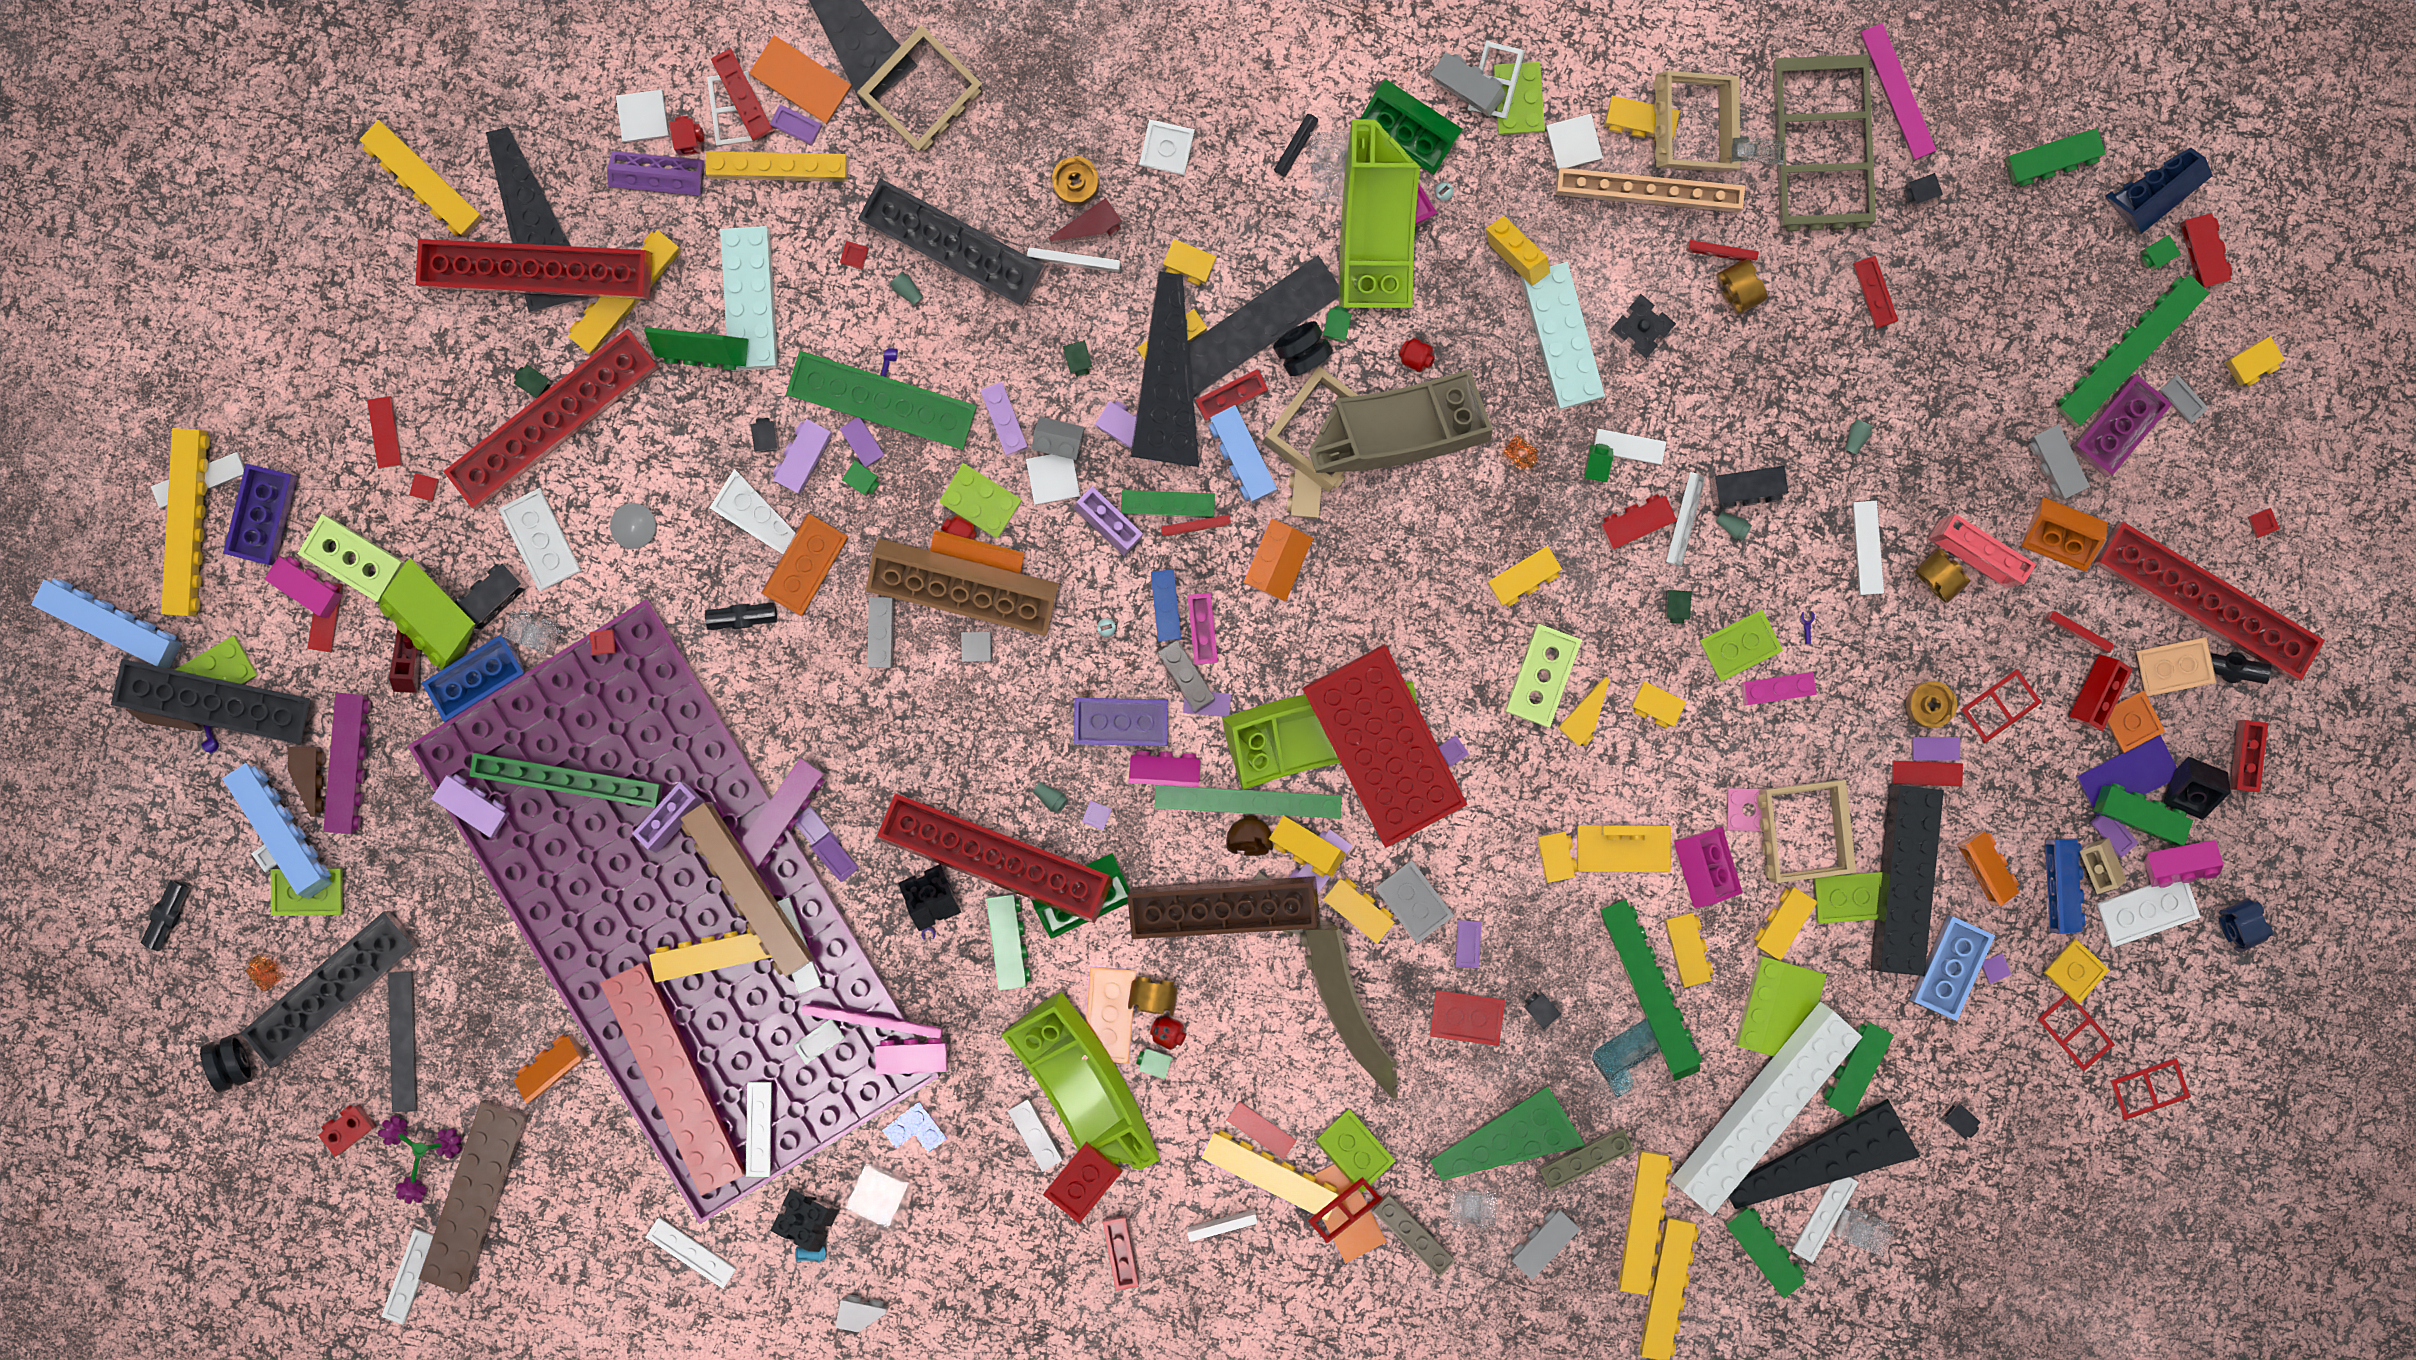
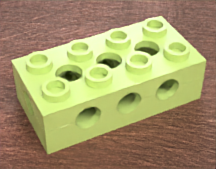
M321 514L297 553L379 603L383 593L405 564L404 561L333 518ZM332 541H335L336 549L331 553L329 545ZM355 553L356 561L351 565L349 563V556ZM375 565L376 573L371 577L368 570L370 566Z
M1536 624L1504 712L1550 728L1582 640L1541 624ZM1549 647L1555 649L1557 653L1553 661L1548 660L1545 656V652ZM1541 669L1546 670L1549 675L1545 683L1537 678V673ZM1532 691L1538 692L1541 696L1538 704H1533L1529 700V695Z

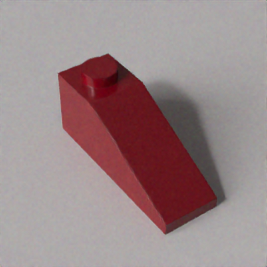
M1105 198L1051 235L1049 240L1052 244L1104 237L1107 234L1112 236L1121 229L1119 226L1122 224V220Z
M397 628L389 680L393 692L417 693L421 650H418L413 645L412 640Z

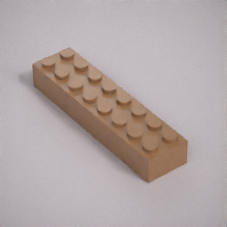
M878 538L872 553L866 591L1047 636L1059 583Z
M704 802L681 817L683 831L688 837L691 835L696 841L694 847L700 856L704 855L708 859L707 867L714 876L718 875L722 883L720 886L727 896L731 895L735 900L733 906L740 916L745 915L749 921L746 923L748 929L753 935L757 934L762 941L759 945L766 955L770 954L775 962L772 964L779 975L784 974L785 977L790 976L815 960L712 803Z

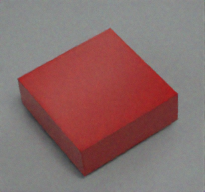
M846 240L840 264L863 270L869 247Z
M415 473L409 495L433 502L439 479Z
M2271 508L2248 516L2256 538L2280 529Z
M613 629L589 632L593 656L616 653Z

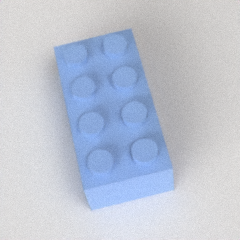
M1236 405L1210 417L1211 424L1208 425V428L1214 439L1219 438L1221 442L1219 450L1224 460L1229 458L1232 464L1229 466V470L1235 481L1240 480L1242 486L1239 487V490L1244 500H1250L1251 504L1275 493L1277 487Z
M1947 915L1926 961L1925 976L1919 977L1909 1000L1957 1021L1995 935Z

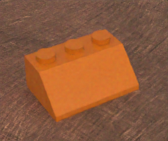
M2043 497L2033 513L2021 547L2086 572L2106 540L2108 522Z
M1271 518L1243 584L1286 602L1313 538Z
M1980 830L1957 843V846L1990 905L2000 907L2019 893L2017 889L2019 883L2014 874H2009L2005 867L2008 865L2002 853H1997L1994 847L1996 842L1991 833Z
M562 1034L552 1042L554 1047L547 1052L544 1049L534 1057L536 1060L534 1064L530 1067L526 1064L516 1072L518 1077L514 1079V1082L527 1104L536 1100L589 1056L572 1034L566 1037Z

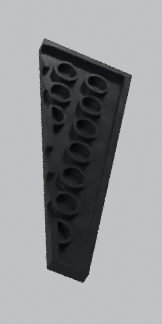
M809 0L857 94L860 88L896 52L900 44L861 0ZM906 54L869 94L878 101L914 70L917 64ZM857 94L863 108L867 110L870 106Z
M506 127L486 132L512 243L571 246L510 128ZM524 293L529 313L595 298L589 296Z
M1158 271L1130 457L1199 467L1183 275Z
M1887 1098L1748 1173L1728 1198L1734 1208L1738 1209L1920 1157Z

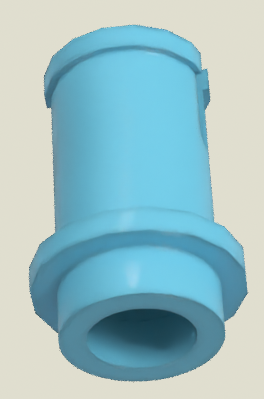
M822 1246L820 1252H811L801 1247H796V1262L817 1261V1263H820L821 1260H825L826 1252L824 1246Z

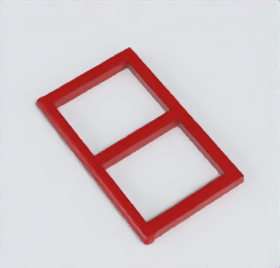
M2016 669L1960 710L1981 737L1983 743H1986L2038 706L2042 701L2035 694L2020 671ZM2016 676L2034 702L2012 717L1994 691ZM1990 695L2008 721L1986 736L1968 710Z
M2066 993L2037 1018L2083 1072L2111 1047L2115 1046L2114 1042L2080 1004H2076ZM2069 999L2086 1019L2062 1040L2044 1019ZM2090 1023L2107 1044L2083 1064L2066 1044Z
M2177 1058L2110 1080L2123 1120L2191 1098ZM2174 1065L2184 1095L2158 1103L2148 1073ZM2143 1075L2153 1105L2127 1114L2117 1084Z
M1362 1177L1310 1218L1308 1222L1320 1234L1325 1243H1329L1378 1204L1382 1197ZM1364 1185L1375 1199L1355 1215H1352L1343 1205L1342 1201ZM1338 1205L1349 1219L1327 1236L1316 1222Z

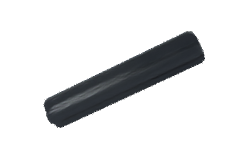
M1309 113L1305 116L1274 168L1275 173L1282 177L1287 175L1317 125V117Z

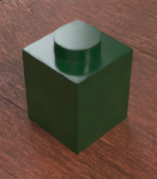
M1085 340L1063 346L1070 374H1075L1076 378L1090 374L1089 370H1092L1093 367Z
M527 364L524 368L521 366L514 376L516 379L514 384L536 399L546 392L553 383L552 380Z
M1667 590L1664 619H1670L1672 624H1684V620H1689L1692 591Z

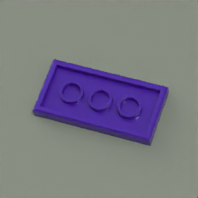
M2158 735L2125 753H2121L2077 775L2076 778L2093 810L2102 786H2111L2112 783L2125 787V792L2127 793L2137 792L2145 795L2171 782L2177 766L2161 735Z

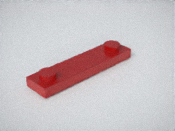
M730 48L712 57L711 61L751 139L755 141L773 132L774 130L732 49Z

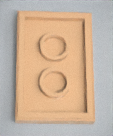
M2207 637L2136 651L2146 696L2217 683Z

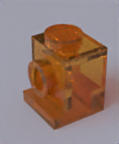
M1518 434L1514 436L1501 454L1523 471L1526 467L1531 469L1539 459L1536 456L1538 450L1523 440ZM1524 449L1527 452L1526 457H1520L1518 451Z
M259 954L248 962L250 966L245 970L262 992L270 990L286 976L283 972L277 973L276 970L278 968L269 958L266 960L265 957L262 958Z

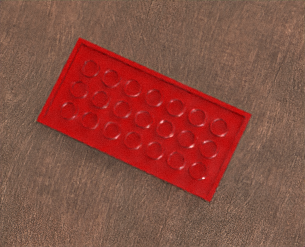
M1385 644L1302 687L1385 848L1468 805Z

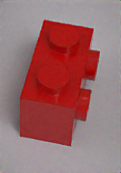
M679 116L674 118L675 121L669 122L673 148L680 157L703 153L701 142L705 141L703 128H700L699 124L688 116Z
M360 1104L354 1107L352 1105L347 1106L340 1112L341 1117L338 1120L334 1121L331 1119L321 1127L323 1131L318 1136L334 1157L341 1155L376 1127V1124Z

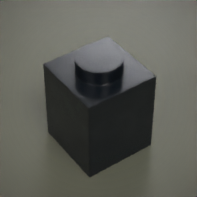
M1935 173L1907 183L1904 190L1905 198L1908 203L1911 202L1912 207L1932 201L1943 195Z
M770 418L756 419L755 424H750L755 453L780 450L776 422L770 421Z
M1534 992L1525 1000L1527 1004L1524 1008L1542 1029H1545L1561 1015L1542 992L1539 994Z
M1956 1101L1940 1118L1963 1139L1973 1137L1979 1130L1978 1125L1981 1123Z

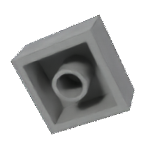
M991 632L961 633L962 662L992 661Z

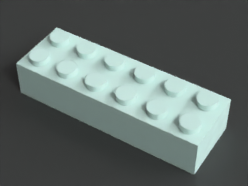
M767 226L720 229L727 336L749 339L746 367L737 366L736 370L732 371L778 368L770 230Z
M1568 262L1550 266V274L1533 286L1522 276L1520 277L1557 411L1605 397Z

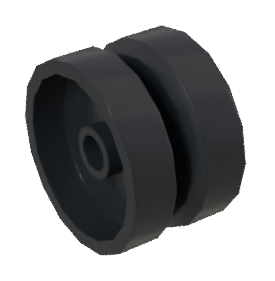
M1310 321L1292 329L1273 345L1277 356L1280 359H1285L1283 366L1290 377L1312 370L1324 362L1333 352L1329 342L1326 339H1320L1323 332L1316 321Z
M232 1034L221 1038L220 1044L214 1041L201 1046L200 1058L204 1072L210 1085L217 1093L232 1089L233 1082L240 1086L252 1081L251 1063L246 1049L238 1036Z

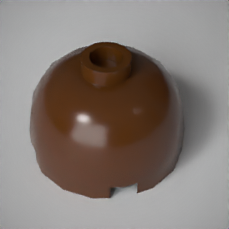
M1244 816V819L1236 821L1230 827L1226 838V848L1234 854H1237V850L1245 851L1244 856L1266 855L1269 849L1273 850V842L1269 840L1272 835L1270 828L1263 821L1257 820L1256 816Z

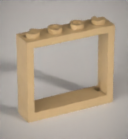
M920 25L860 88L857 94L916 151L920 149L925 151L933 143L931 137L936 132L941 134L949 126L947 120L952 115L957 117L965 109L962 104L968 98L972 101L981 92L978 87L982 83L929 31ZM923 37L971 85L917 141L869 93Z
M1665 71L1655 74L1656 102L1654 111L1656 113V126L1654 133L1656 136V167L1730 172L1740 169L1739 76ZM1672 83L1719 86L1720 163L1673 159Z
M1318 366L1267 433L1262 443L1327 492H1330L1333 486L1338 488L1344 481L1345 477L1342 475L1344 472H1335L1332 477L1326 472L1316 473L1313 463L1278 437L1319 382L1340 398L1359 396Z
M1832 780L1759 790L1757 804L1761 809L1762 815L1760 819V829L1764 833L1762 849L1767 859L1765 874L1769 878V882L1781 883L1856 873L1846 780ZM1830 788L1838 866L1780 874L1772 796Z

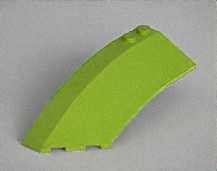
M1351 120L1341 217L1339 306L1344 308H1412L1415 220L1421 167L1411 159L1405 150L1376 120Z
M1405 681L1415 703L1417 704L1414 682ZM1305 694L1267 703L1222 718L1226 741L1243 790L1295 773L1341 763Z
M1062 992L1043 1001L1001 1034L1002 1038L1043 1089L1078 1151L1087 1141L1114 1164H1119V1162L1130 1164L1132 1168L1142 1170L1159 1161L1160 1157L1141 1112L1117 1067L1091 1028ZM1084 1055L1088 1058L1086 1060H1082Z

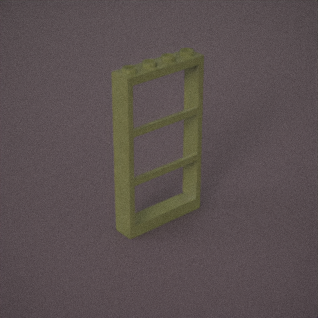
M1869 54L1776 58L1773 61L1780 228H1786V231L1790 232L1800 231V227H1809L1811 231L1823 230V226H1832L1833 230L1846 229L1847 225H1856V229L1870 228V224L1876 222ZM1862 68L1864 111L1784 115L1783 71ZM1864 119L1866 162L1786 165L1785 122ZM1866 170L1868 213L1789 216L1787 173Z

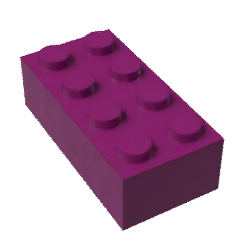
M2137 374L2133 375L2123 384L2071 448L2105 477L2112 476L2170 408L2172 403Z

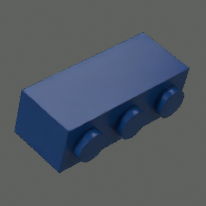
M1174 569L1152 571L1151 580L1158 642L1181 640Z

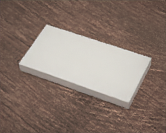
M541 488L498 508L539 592L582 571Z
M2177 882L2165 888H2160L2159 886L2151 887L2150 884L2096 903L2112 948L2200 918L2189 883Z

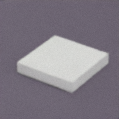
M662 89L616 96L623 143L669 137Z
M1591 114L1546 125L1557 171L1559 168L1568 169L1603 159Z
M1149 119L1139 166L1184 176L1195 130Z
M1052 454L1026 459L1034 505L1080 497L1073 459Z

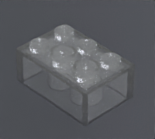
M1310 132V206H1342L1350 132Z

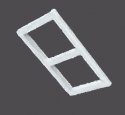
M1487 40L1479 65L1482 71L1484 70L1490 47L1518 54L1511 81L1494 77L1502 84L1509 85L1502 113L1494 111L1491 115L1507 119L1525 50L1492 43ZM1483 74L1484 76H1486V77L1489 78V79H1490L1491 77H1493V76H1489V75ZM1469 104V111L1481 112Z
M744 71V74L750 84L749 72ZM719 75L707 77L716 146L753 141L750 136L720 139L717 114L737 111L735 106L716 108L713 82L721 81Z

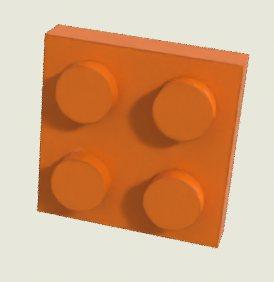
M2144 690L2116 703L2107 722L2122 753L2165 732Z

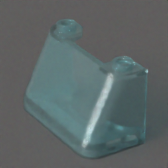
M1645 1018L1599 1046L1592 1054L1593 1064L1610 1092L1616 1098L1626 1094L1633 1086V1079L1628 1070L1660 1051L1647 1019ZM1690 1042L1693 1050L1697 1049L1694 1042Z

